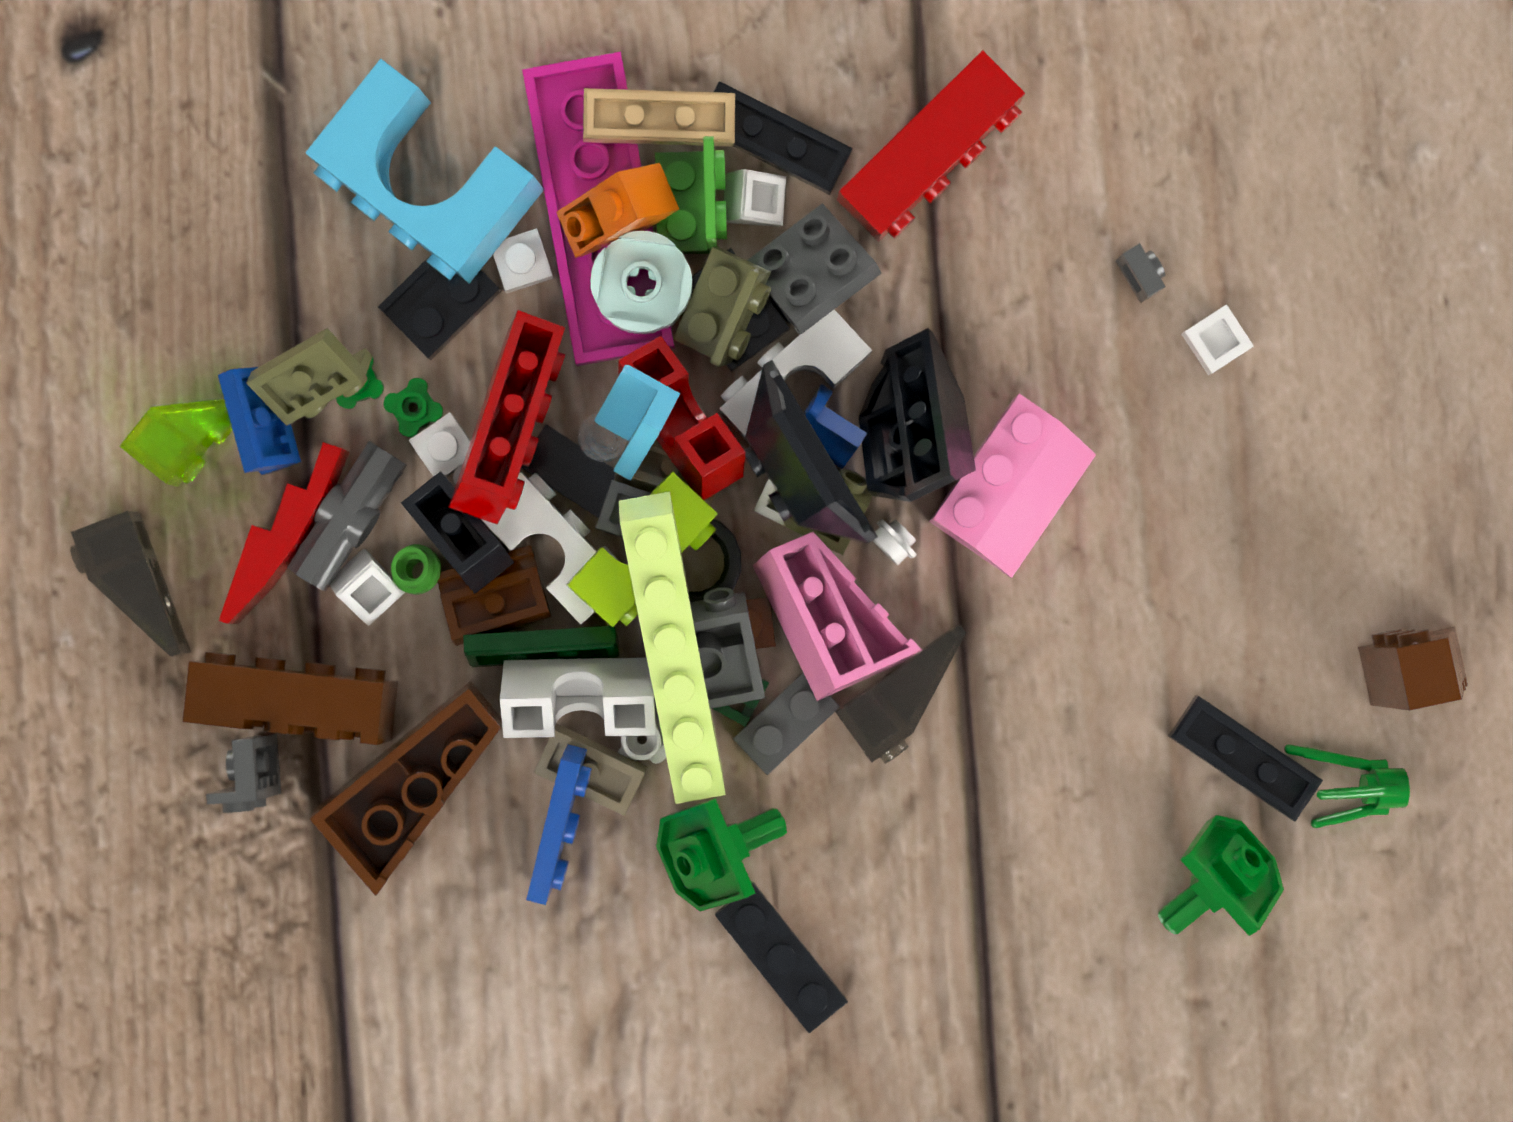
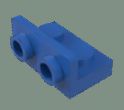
M258 367L228 370L219 374L218 378L244 473L259 471L261 475L271 474L300 463L301 458L291 424L286 426L247 385L251 371Z

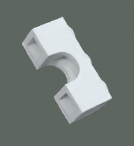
M834 309L802 334L794 328L799 334L797 338L786 348L778 342L757 363L763 368L764 364L773 360L784 381L791 374L798 371L807 370L815 372L834 389L870 356L872 350ZM762 370L749 382L741 376L720 396L726 402L719 408L720 413L744 439Z
M520 472L517 479L525 481V485L516 509L506 508L498 525L483 519L481 520L510 550L514 549L524 538L533 534L549 535L561 544L565 553L564 567L560 574L546 588L582 624L594 611L570 590L566 584L597 552L584 538L591 530L571 509L566 514H561L550 502L556 493L536 472L529 479L523 472ZM606 546L603 547L610 555H612L616 560H618Z
M647 658L504 660L500 692L503 738L554 737L557 721L567 713L580 710L597 713L604 719L605 736L656 735L657 708Z

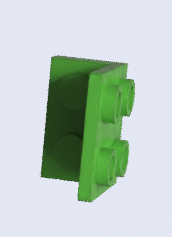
M703 136L704 151L655 152V164H661L680 209L657 223V233L667 237L683 254H710L712 247H717V240H727L726 201H716V190H726L724 150L714 149V136Z

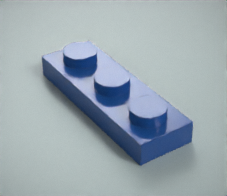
M567 744L560 759L526 898L527 901L546 905L552 889L561 891L569 864V861L560 859L564 842L573 844L580 820L579 814L572 813L575 796L585 797L592 768L583 766L587 752L585 748Z

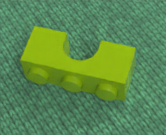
M671 472L650 495L670 492L681 553L689 545L697 551L715 532L716 528L710 522L718 513L674 472ZM603 547L599 548L566 584L570 590L611 627H614L619 620L627 626L638 615L628 564L616 560Z

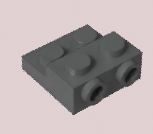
M716 588L707 592L704 595V600L690 602L710 709L765 698L745 592L734 594V591L730 588Z

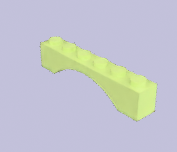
M670 492L620 500V526L675 804L726 795L722 764L700 659Z

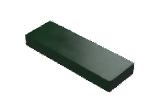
M615 626L463 635L464 654L472 668L503 666L504 660L619 657V639Z

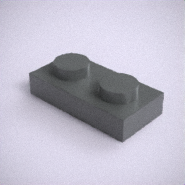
M802 673L745 726L733 740L768 775L840 706L831 696L817 701L804 673Z

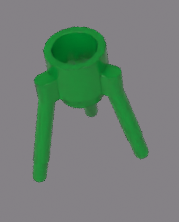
M1291 744L1284 747V751L1290 755L1369 772V774L1361 775L1359 787L1324 789L1317 792V797L1320 800L1361 798L1363 804L1369 805L1315 818L1311 821L1313 828L1335 825L1371 815H1388L1390 808H1405L1409 803L1410 784L1406 770L1404 768H1389L1386 759L1368 760Z

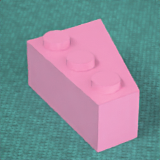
M814 532L769 550L753 564V568L817 701L899 665L922 651L912 639L907 640L887 618L889 613L879 603L875 605L855 584V576Z

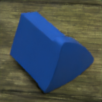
M820 384L804 414L833 463L843 469L859 448L867 433L825 406L833 391Z

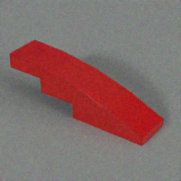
M323 442L307 490L287 483L272 529L251 525L218 621L226 624H239L276 585L287 570L291 559L296 555L300 545L316 524L314 516L324 498L338 483L350 454L349 451Z

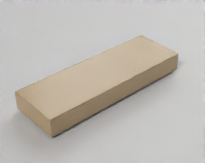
M584 88L583 142L703 146V136H714V146H734L735 93Z

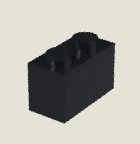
M440 471L402 501L401 504L468 587L476 594L510 567L514 561L480 518L449 508L455 488Z

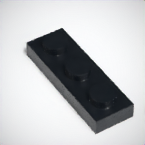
M753 882L752 886L755 894L724 905L715 913V916L806 1031L811 1033L847 1004L848 999L755 882Z

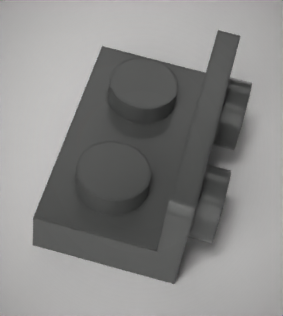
M277 734L256 735L232 740V750H228L226 755V770L229 780L235 781V787L206 794L207 804H222L223 813L252 811L254 808L267 806L266 798L281 794Z

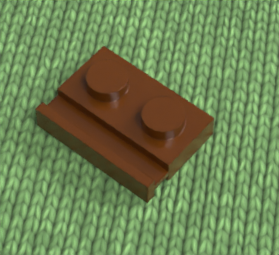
M531 545L507 552L514 563L476 594L473 593L454 568L440 573L437 581L451 640L455 646L463 644V635L501 633L552 617Z

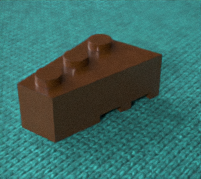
M1455 626L1429 632V629L1415 631V629L1405 631L1397 629L1371 635L1373 644L1358 647L1371 706L1410 711L1462 700L1468 683Z

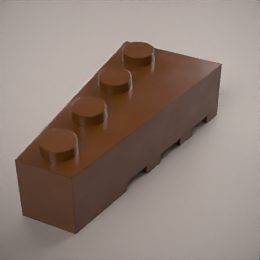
M205 652L204 661H189L182 722L237 729L260 727L266 732L287 735H304V732L314 733L316 738L328 740H355L356 737L360 738V743L380 745L392 741L398 681L385 680L386 670L356 667L355 676L335 675L336 665L311 662L305 663V671L285 669L286 660L255 657V666L235 664L236 655Z
M470 681L315 808L310 817L311 822L375 896L501 729V716Z

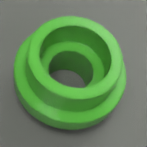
M412 544L406 546L393 558L391 564L392 578L397 587L406 593L413 595L426 593L436 585L440 577L441 563L439 557L432 549L424 545ZM422 562L424 565L423 572L420 577L414 579L412 570L417 563Z

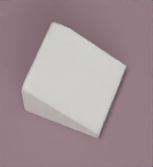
M747 169L726 174L724 201H726L727 223L783 226L786 176Z
M366 549L361 550L337 573L330 584L335 595L368 626L405 593L397 587L391 575Z

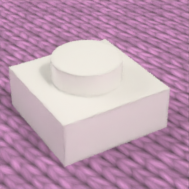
M537 228L505 238L493 254L506 293L554 279Z
M1227 304L1181 334L1208 376L1254 347Z
M449 412L411 438L409 442L433 477L441 471L447 478L458 467L463 465L470 439L453 414Z

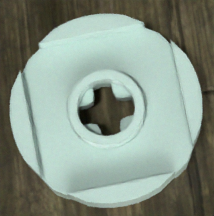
M650 231L628 232L611 242L596 257L590 280L592 295L601 314L617 328L634 334L655 333L661 329L673 326L678 317L686 310L691 298L693 285L691 269L683 253L667 237ZM639 269L648 270L649 279L656 281L655 289H648L645 296H636L635 288L627 286L628 278L637 277Z

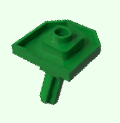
M714 798L660 818L656 848L675 893L698 911H704L742 900L755 894L742 860L750 856V851L783 837L787 833V826L784 817L776 808H771L738 824H726L718 803Z
M1215 815L1206 821L1180 859L1193 874L1190 886L1159 910L1157 915L1162 925L1169 932L1176 935L1207 910L1211 909L1215 913L1224 908L1246 934L1250 936L1260 930L1284 891L1276 859L1242 821Z

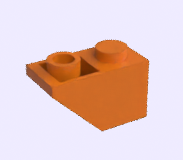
M656 163L618 171L556 213L575 258H579L609 246L611 242L628 232L647 230L680 209L661 164Z

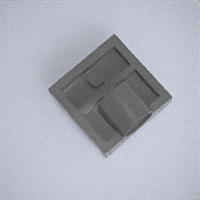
M823 203L747 260L771 272L766 282V285L771 287L768 298L788 324L792 323L800 334L804 333L882 274L874 259Z

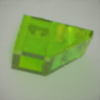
M215 399L150 407L119 447L165 484L176 487L182 481L188 484L204 467L206 461L202 456L214 442L217 445L221 444L233 431L225 400Z

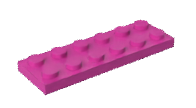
M621 52L522 69L576 366L623 358L659 336H662L670 349H675L671 326L655 333L634 334L617 328L601 314L592 295L590 280L594 261L604 248L583 257L575 258L556 213L618 171L642 167L638 144L583 142L584 88L628 90ZM653 226L644 231L654 232ZM639 269L637 277L628 278L627 286L635 288L636 296H645L648 289H655L656 281L649 279L648 270Z

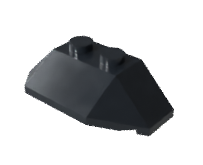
M929 328L887 348L880 362L883 368L873 381L858 417L860 429L867 433L862 441L867 491L875 497L912 502L976 471L966 405L960 387L933 332Z
M773 360L767 362L762 368L745 439L750 446L745 449V458L757 478L766 473L776 491L769 494L768 497L784 522L792 517L799 527L866 544L878 538Z

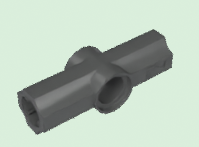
M368 441L341 485L336 484L322 501L314 516L316 524L300 545L287 568L322 591H326L353 548L357 549L371 533L380 517V506L403 474L407 464Z

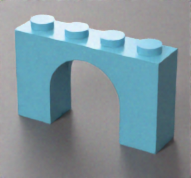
M380 59L305 153L318 165L313 173L337 192L344 185L356 195L351 203L366 216L375 221L381 214L394 224L388 232L410 250H413L417 244L421 245L431 253L426 262L449 280L455 274H458L470 284L545 189L534 175L495 146L464 186L449 199L427 206L411 205L397 199L393 193L389 178L391 158L400 141L431 102L419 87Z

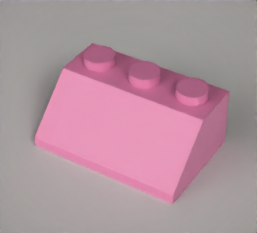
M1019 393L1011 401L974 455L976 471L956 481L929 522L1012 578L1096 454L1062 422Z

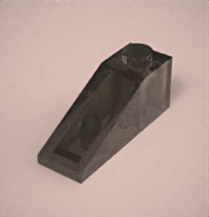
M125 511L72 531L71 534L75 545L70 546V552L77 570L81 574L86 573L88 580L170 657L184 656L192 653L141 514Z
M961 625L953 626L925 646L922 651L904 661L835 711L871 763L880 757L884 764H886L909 747L905 739L914 733L966 634Z

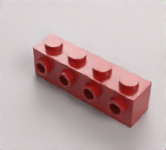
M982 50L838 191L837 201L878 242L888 233L895 239L916 218L910 211L923 198L931 204L951 184V181L946 176L959 163L966 169L986 150L987 147L982 142L984 138L995 128L1002 134L1020 117L1023 112L1017 106L1021 103L1025 92Z
M517 310L504 338L449 508L497 525L506 508L516 509L525 485V481L517 478L522 465L529 467L539 438L531 434L535 422L543 423L552 399V395L545 393L549 380L556 382L565 358V354L558 351L565 327Z

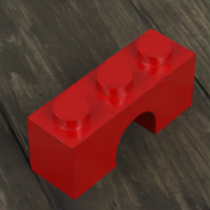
M662 336L655 338L618 360V376L625 365H630L680 393L656 440L696 494L703 500H706L744 477L745 450L718 413L708 418L700 409L689 386V373Z

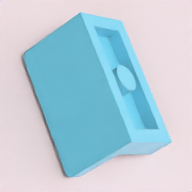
M630 365L623 367L594 421L629 441L613 471L631 481L661 432L680 393Z

